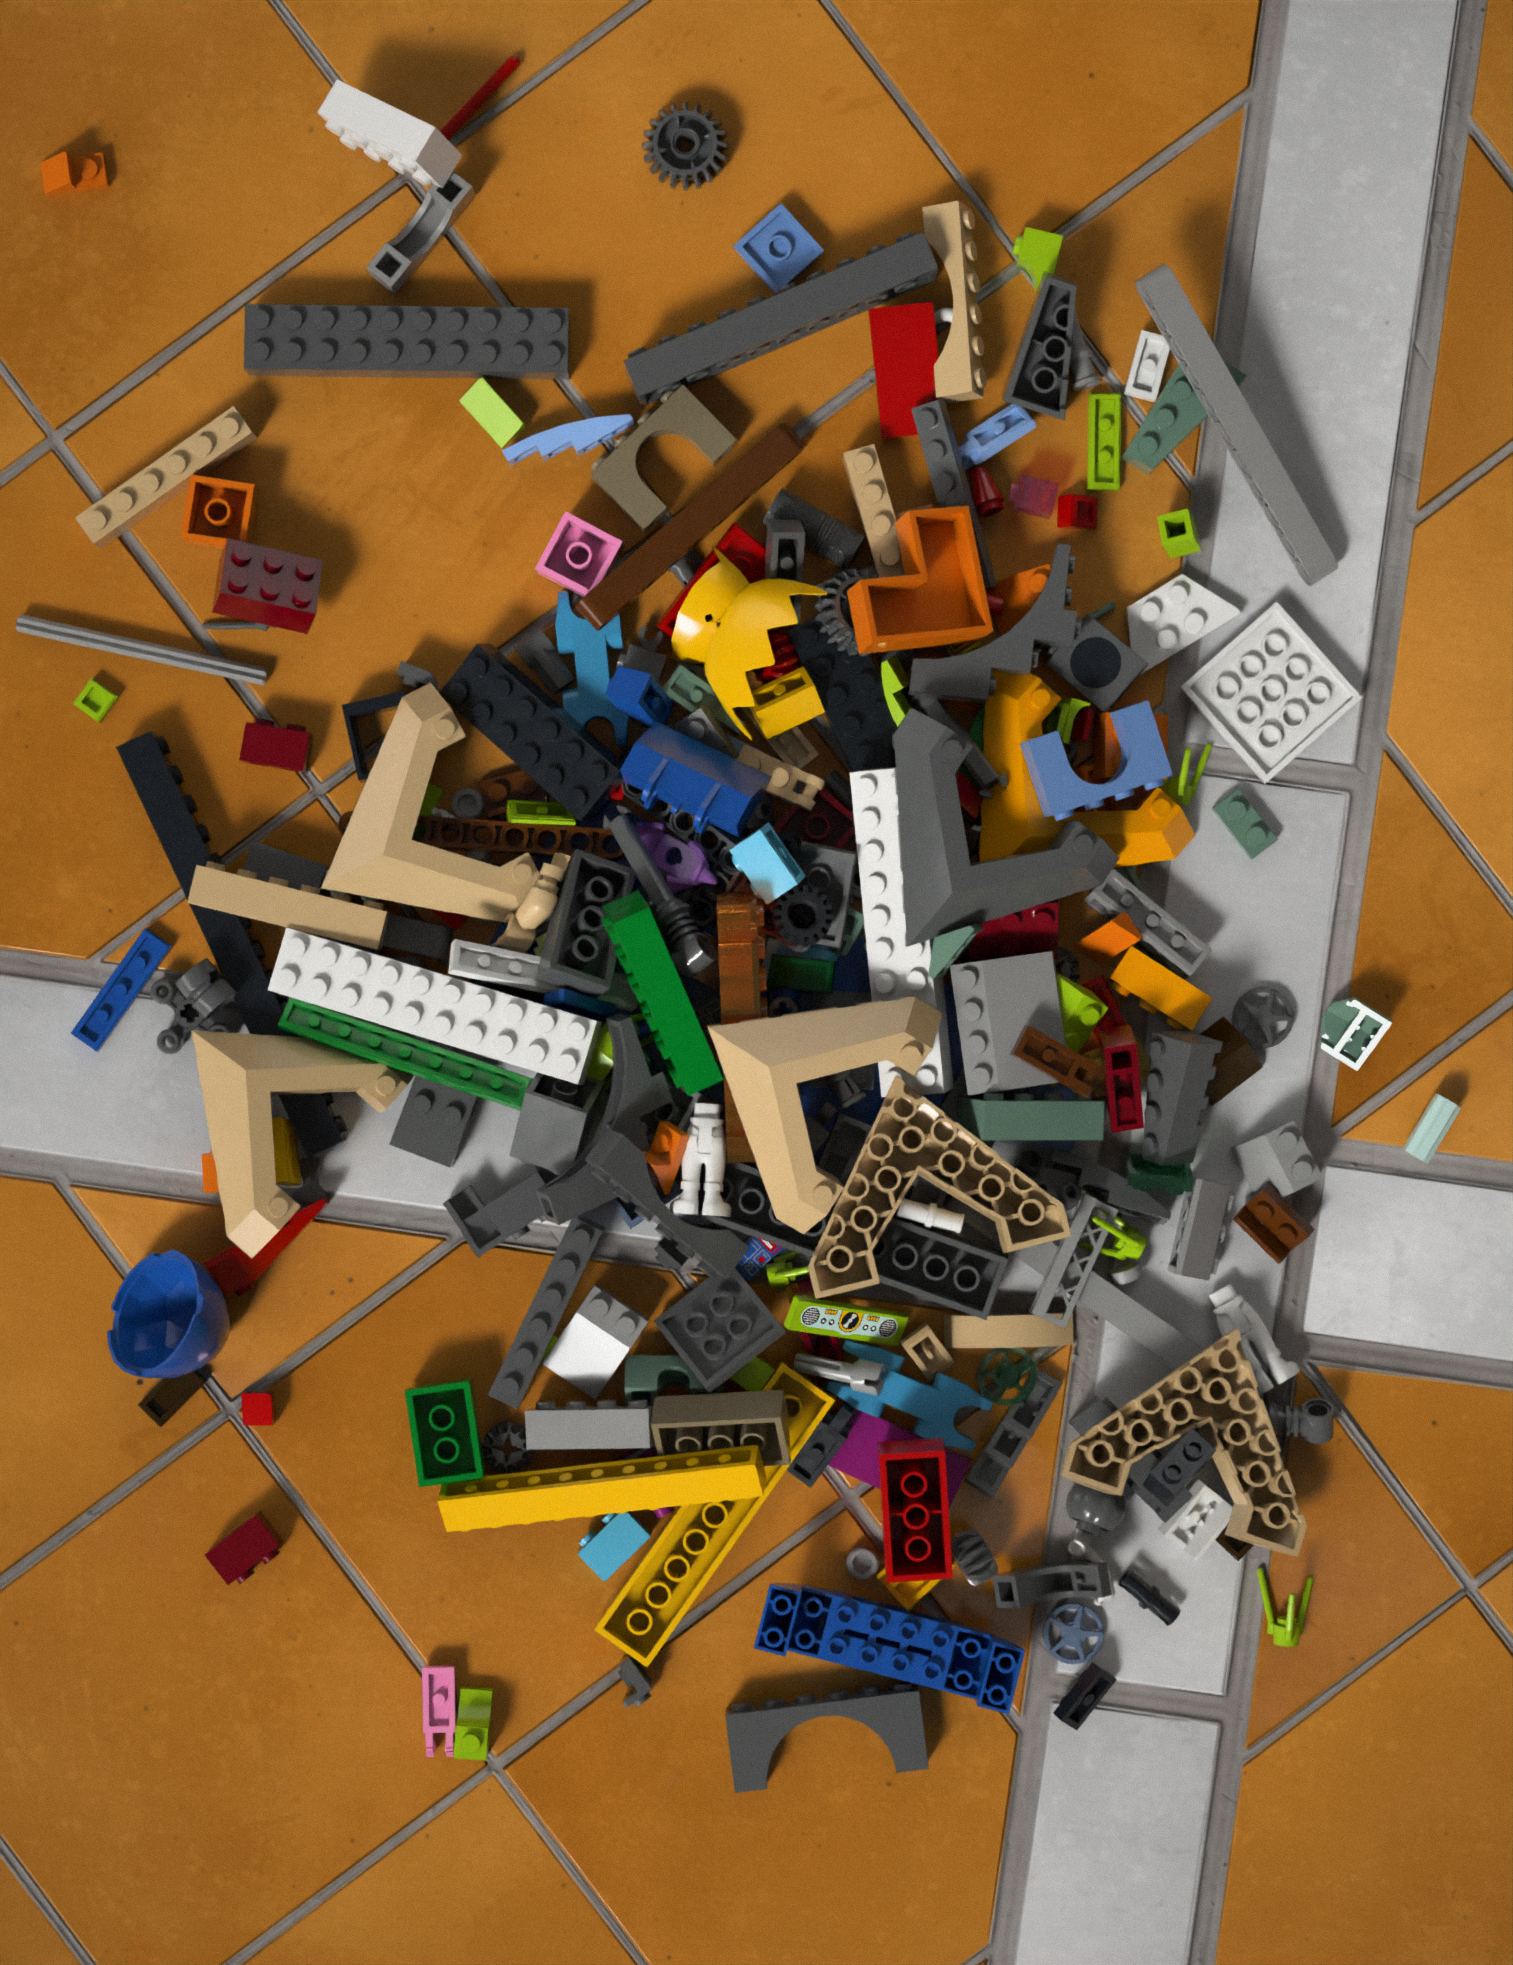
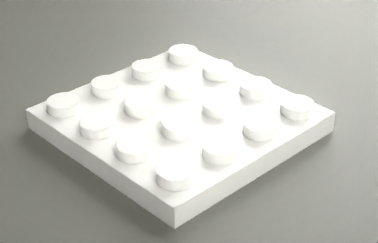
M1275 602L1179 688L1264 784L1363 698L1278 602Z

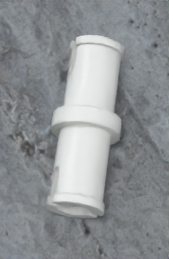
M903 1198L896 1211V1217L898 1218L901 1217L922 1223L923 1227L928 1229L933 1226L955 1232L956 1234L960 1233L964 1221V1214L962 1213L959 1214L938 1208L937 1204L932 1202L927 1205Z

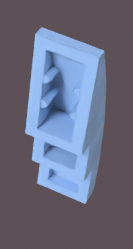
M630 414L594 417L567 423L534 434L503 449L502 452L510 467L539 451L545 462L573 446L580 457L634 426V421Z

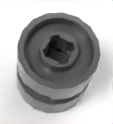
M208 958L192 967L175 984L187 999L193 998L195 1000L193 1007L205 1020L215 1015L237 995V992L226 979L219 980V971Z

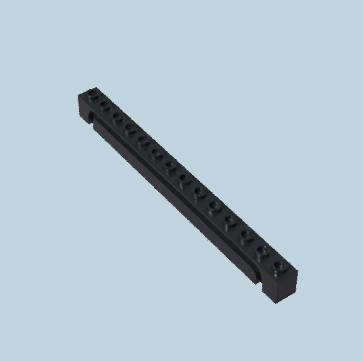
M149 731L116 748L188 900L196 865L205 867L207 861L222 865L224 863L218 852L212 853L208 845V841L212 840L206 825L204 823L199 824L194 815L198 808L191 794L185 795L180 785L184 782L180 769L176 764L172 766L167 757V754L171 753L167 741L163 735L158 737L157 733ZM189 903L224 979L237 992L233 999L249 1033L301 1037L281 1030L278 1027L288 1001L286 998L280 999L278 993L268 990L273 969H266L262 958L266 957L265 951L258 939L253 941L248 930L252 928L250 919ZM331 1092L279 1095L307 1157H312L346 1141L344 1134L348 1132V1129L341 1115L335 1116L330 1106L334 1103Z

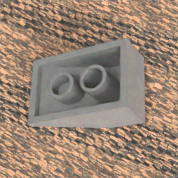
M596 1283L542 1364L593 1399H596L648 1323L649 1318Z

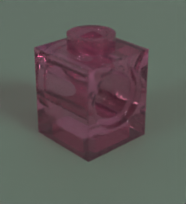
M1021 474L1018 483L1012 482L1008 501L1014 502L1012 511L1050 519L1059 483Z

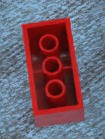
M928 1438L877 1442L882 1539L887 1583L953 1579L946 1456L943 1439Z

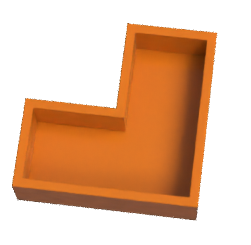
M969 505L908 511L895 522L905 575L862 579L847 590L859 654L979 642L993 632Z

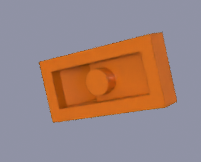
M64 151L41 162L46 196L109 187L106 158L103 152L71 157L67 151Z
M660 1121L650 1150L643 1152L646 1155L647 1169L653 1187L663 1194L669 1195L690 1135L669 1121Z

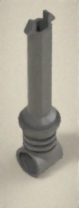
M911 649L886 651L876 658L877 663L881 667L882 662L896 655L909 679L913 658L917 659ZM909 685L902 689L910 707L947 726L973 745L962 764L982 790L979 792L981 797L992 799L993 797L988 790L999 782L1005 789L1007 788V775H999L942 699L908 695Z
M618 805L616 807L621 815L611 820L610 816L605 815L603 827L605 830L610 829L656 909L654 914L655 922L658 929L662 930L666 939L669 940L670 946L673 947L671 955L675 966L684 976L693 978L717 960V950L708 937L699 933V929L695 926V922L690 915L691 906L674 897L628 816L631 809Z
M1321 1398L1309 1399L1300 1406V1409H1298L1297 1405H1293L1292 1409L1289 1408V1405H1284V1409H1281V1405H1276L1273 1401H1268V1405H1265L1276 1438L1281 1437L1282 1433L1285 1434V1437H1290V1433H1293V1437H1298V1433H1301L1303 1439L1314 1444L1326 1443L1333 1438L1335 1408L1328 1400ZM1194 1428L1196 1432H1200L1199 1428Z

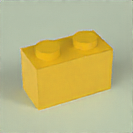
M804 666L752 690L756 705L751 707V710L766 740L825 712L815 685Z

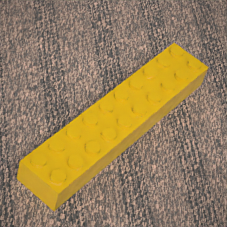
M781 1360L761 1391L784 1390L789 1415L791 1464L835 1402V1397ZM790 1465L764 1466L766 1481L763 1496L752 1499L725 1500L719 1503L707 1502L684 1507L678 1506L597 1621L594 1630L648 1668Z

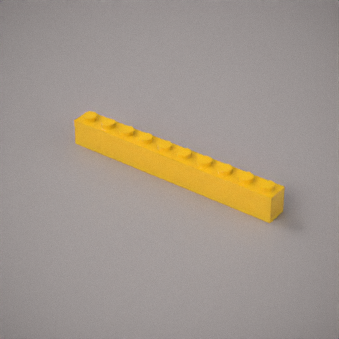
M750 1445L493 1475L479 1479L445 1483L441 1486L437 1502L446 1531L466 1532L471 1529L488 1527L499 1528L506 1525H527L534 1522L561 1521L567 1518L594 1517L602 1514H623L628 1511L656 1510L672 1506L684 1507L691 1504L719 1503L725 1500L742 1498L752 1499L764 1495L766 1473L759 1446Z

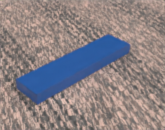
M144 928L76 1024L71 1034L96 1052H99L173 946L149 929Z

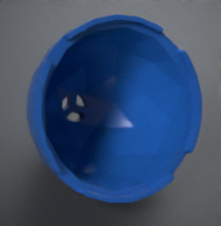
M173 1249L162 1254L152 1253L141 1260L128 1273L119 1287L111 1306V1310L115 1312L113 1329L107 1331V1338L112 1358L121 1370L143 1378H176L200 1369L221 1352L230 1331L227 1302L217 1281L198 1262L189 1256Z

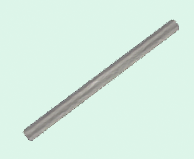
M19 615L16 623V630L21 633L259 685H265L268 678V670L265 667L26 615Z

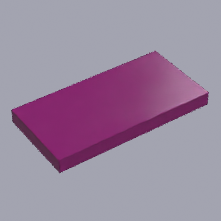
M855 1408L853 1415L846 1423L852 1428L848 1434L849 1436L828 1465L879 1489L877 1442L926 1438L881 1417L872 1416ZM945 1447L948 1506L950 1509L972 1460Z

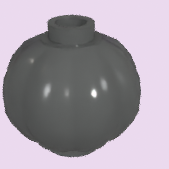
M1076 1483L1071 1488L1066 1499L1068 1515L1071 1519L1077 1521L1075 1528L1094 1536L1100 1537L1102 1530L1106 1532L1114 1530L1123 1522L1126 1515L1127 1507L1123 1494L1122 1496L1106 1494Z

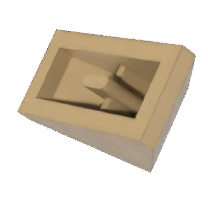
M926 1321L900 1340L904 1349L929 1381L935 1378L938 1372L942 1373L955 1363Z

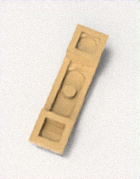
M1064 1312L1047 1313L1061 1319ZM1073 1312L1065 1328L1034 1314L988 1315L987 1320L970 1314L944 1315L945 1348H1020L1074 1345Z

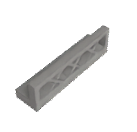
M1115 869L1111 870L1102 885L1092 889L1083 899L1109 921L1126 911L1143 936L1136 943L1168 970L1184 980L1194 974L1212 950Z
M1087 1194L1081 1195L1068 1223L1071 1237L1061 1239L1029 1310L1030 1313L1063 1328L1066 1327L1109 1232L1102 1227L1091 1230L1088 1223L1090 1214L1094 1206L1108 1212L1109 1214L1105 1221L1112 1225L1118 1209L1104 1204ZM1100 1231V1234L1095 1242L1093 1233ZM1089 1236L1093 1246L1090 1255L1077 1259L1074 1250L1079 1239ZM1087 1261L1082 1271L1079 1263ZM1075 1265L1080 1277L1077 1285L1064 1289L1061 1282L1062 1276L1066 1268ZM1073 1291L1070 1300H1068L1066 1293ZM1059 1295H1062L1066 1305L1061 1319L1046 1313L1052 1299Z

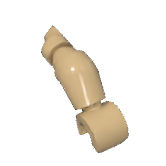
M555 853L551 864L543 863L539 873L542 876L541 880L538 879L535 886L530 887L516 914L508 913L504 917V922L508 923L503 935L498 937L495 944L507 950L520 953L528 951L534 941L536 928L553 913L559 898L556 895L559 887L556 885L557 883H562L571 856Z

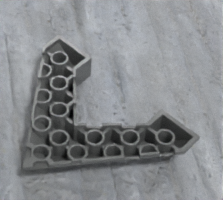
M913 708L909 709L893 733L892 742L893 748H895L896 769H894L896 795H898L899 811L897 821L900 868L903 874L902 899L903 913H905L906 947L970 925L987 922L1100 886L1119 860L1116 853L1102 838L1078 821H1066L1049 848L970 863L955 772L973 745L947 726Z

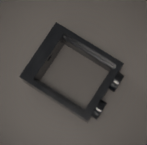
M406 691L342 705L358 781L361 783L366 782L370 771H367L356 718L396 710L401 698L408 694Z

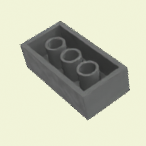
M576 849L570 855L571 860L562 883H558L559 890L556 896L559 900L550 917L536 979L597 999L611 986L617 959L614 947L619 945L614 946L603 926L601 918L606 917L602 906L631 894L636 874L630 867Z
M430 1039L428 1042L438 1047L489 1064H492L494 1061V1059L482 1056L473 1052H469L463 1049H459L440 1042H436ZM415 1075L389 1145L449 1168L453 1167L479 1097Z

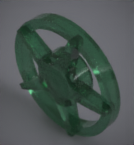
M995 1348L982 1359L977 1371V1382L982 1394L988 1400L1001 1406L1015 1405L1029 1397L1037 1380L1035 1362L1021 1348ZM1007 1352L1019 1353L1028 1362L1016 1367L1009 1361ZM1002 1353V1363L997 1365L994 1371H985L989 1361ZM1030 1368V1381L1026 1389H1024L1019 1383L1021 1374ZM984 1376L994 1378V1381L998 1384L994 1397L985 1388ZM1016 1388L1021 1392L1020 1395L1014 1398L1000 1399L1006 1389Z

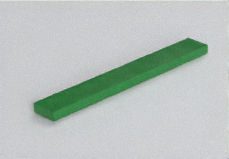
M292 997L289 998L278 1023V1027L281 1030L521 1111L525 1092L533 1078Z

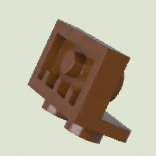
M524 770L478 782L488 820L495 819V821L506 822L508 800L551 802L548 792Z
M1269 1184L1247 1200L1234 1217V1221L1278 1264L1287 1257L1291 1250L1307 1239L1315 1230Z

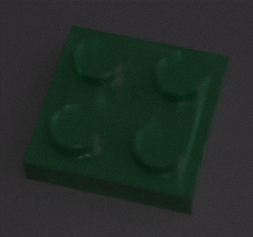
M1124 1152L1123 1168L1127 1186H1132L1133 1189L1138 1191H1150L1151 1188L1164 1189L1165 1192L1175 1195L1183 1194L1184 1191L1192 1192L1194 1178L1190 1163L1161 1166L1142 1159V1154Z

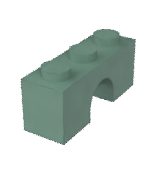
M678 1354L668 1356L626 1355L625 1406H628V1401L647 1400L648 1406L654 1405L655 1397H658L663 1388L670 1385L682 1386L687 1389L690 1395L723 1393V1383L709 1393Z

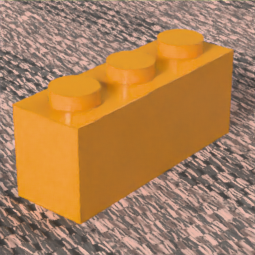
M1133 946L1128 947L1124 951L1107 978L1113 982L1110 987L1111 989L1126 998L1129 993L1140 1000L1138 1003L1139 1007L1152 1015L1158 1011L1167 1017L1165 1023L1175 1030L1186 1029L1187 1031H1192L1213 999Z

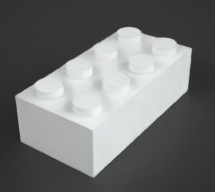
M336 80L317 112L327 122L325 127L332 133L340 136L339 141L352 150H356L357 147L364 149L363 153L376 162H380L382 159L388 161V165L392 169L403 175L406 171L412 173V177L427 187H429L430 183H433L443 188L462 157V154L436 127L340 80Z

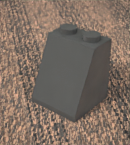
M537 1072L525 1092L509 1156L519 1159L523 1163L533 1164L560 1175L576 1161L584 1150L605 1082L586 1076L584 1085H578Z

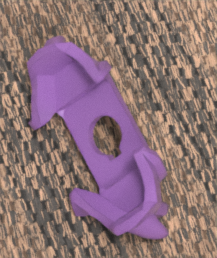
M643 822L634 825L656 865L675 876L667 875L666 883L672 893L699 885L701 882L708 884L717 883L716 877L708 870V857L701 844L690 841L688 843L689 846L665 833L666 824L663 822L661 824L657 822ZM679 848L681 857H683L682 862L669 865L667 861L669 852Z

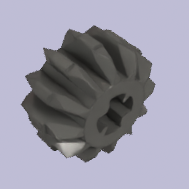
M970 1528L965 1532L958 1533L951 1539V1553L970 1584L974 1586L980 1583L984 1584L998 1573L997 1563L978 1531Z

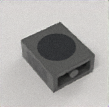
M1087 613L1084 618L1079 615L1076 617V620H1081L1079 640H1074L1071 648L1052 646L1046 654L1050 658L1046 664L1103 712H1109L1149 664Z

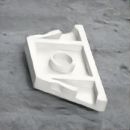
M1183 574L1126 608L1129 648L1149 664L1140 675L1240 615V610Z

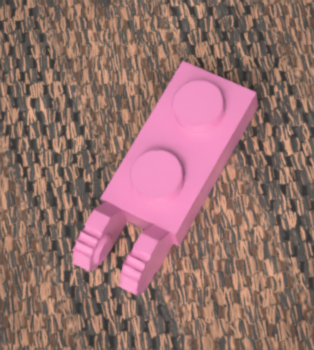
M455 1665L423 1666V1733L426 1734V1756L434 1757L436 1752L434 1733H446L445 1752L447 1757H454V1732L456 1730Z

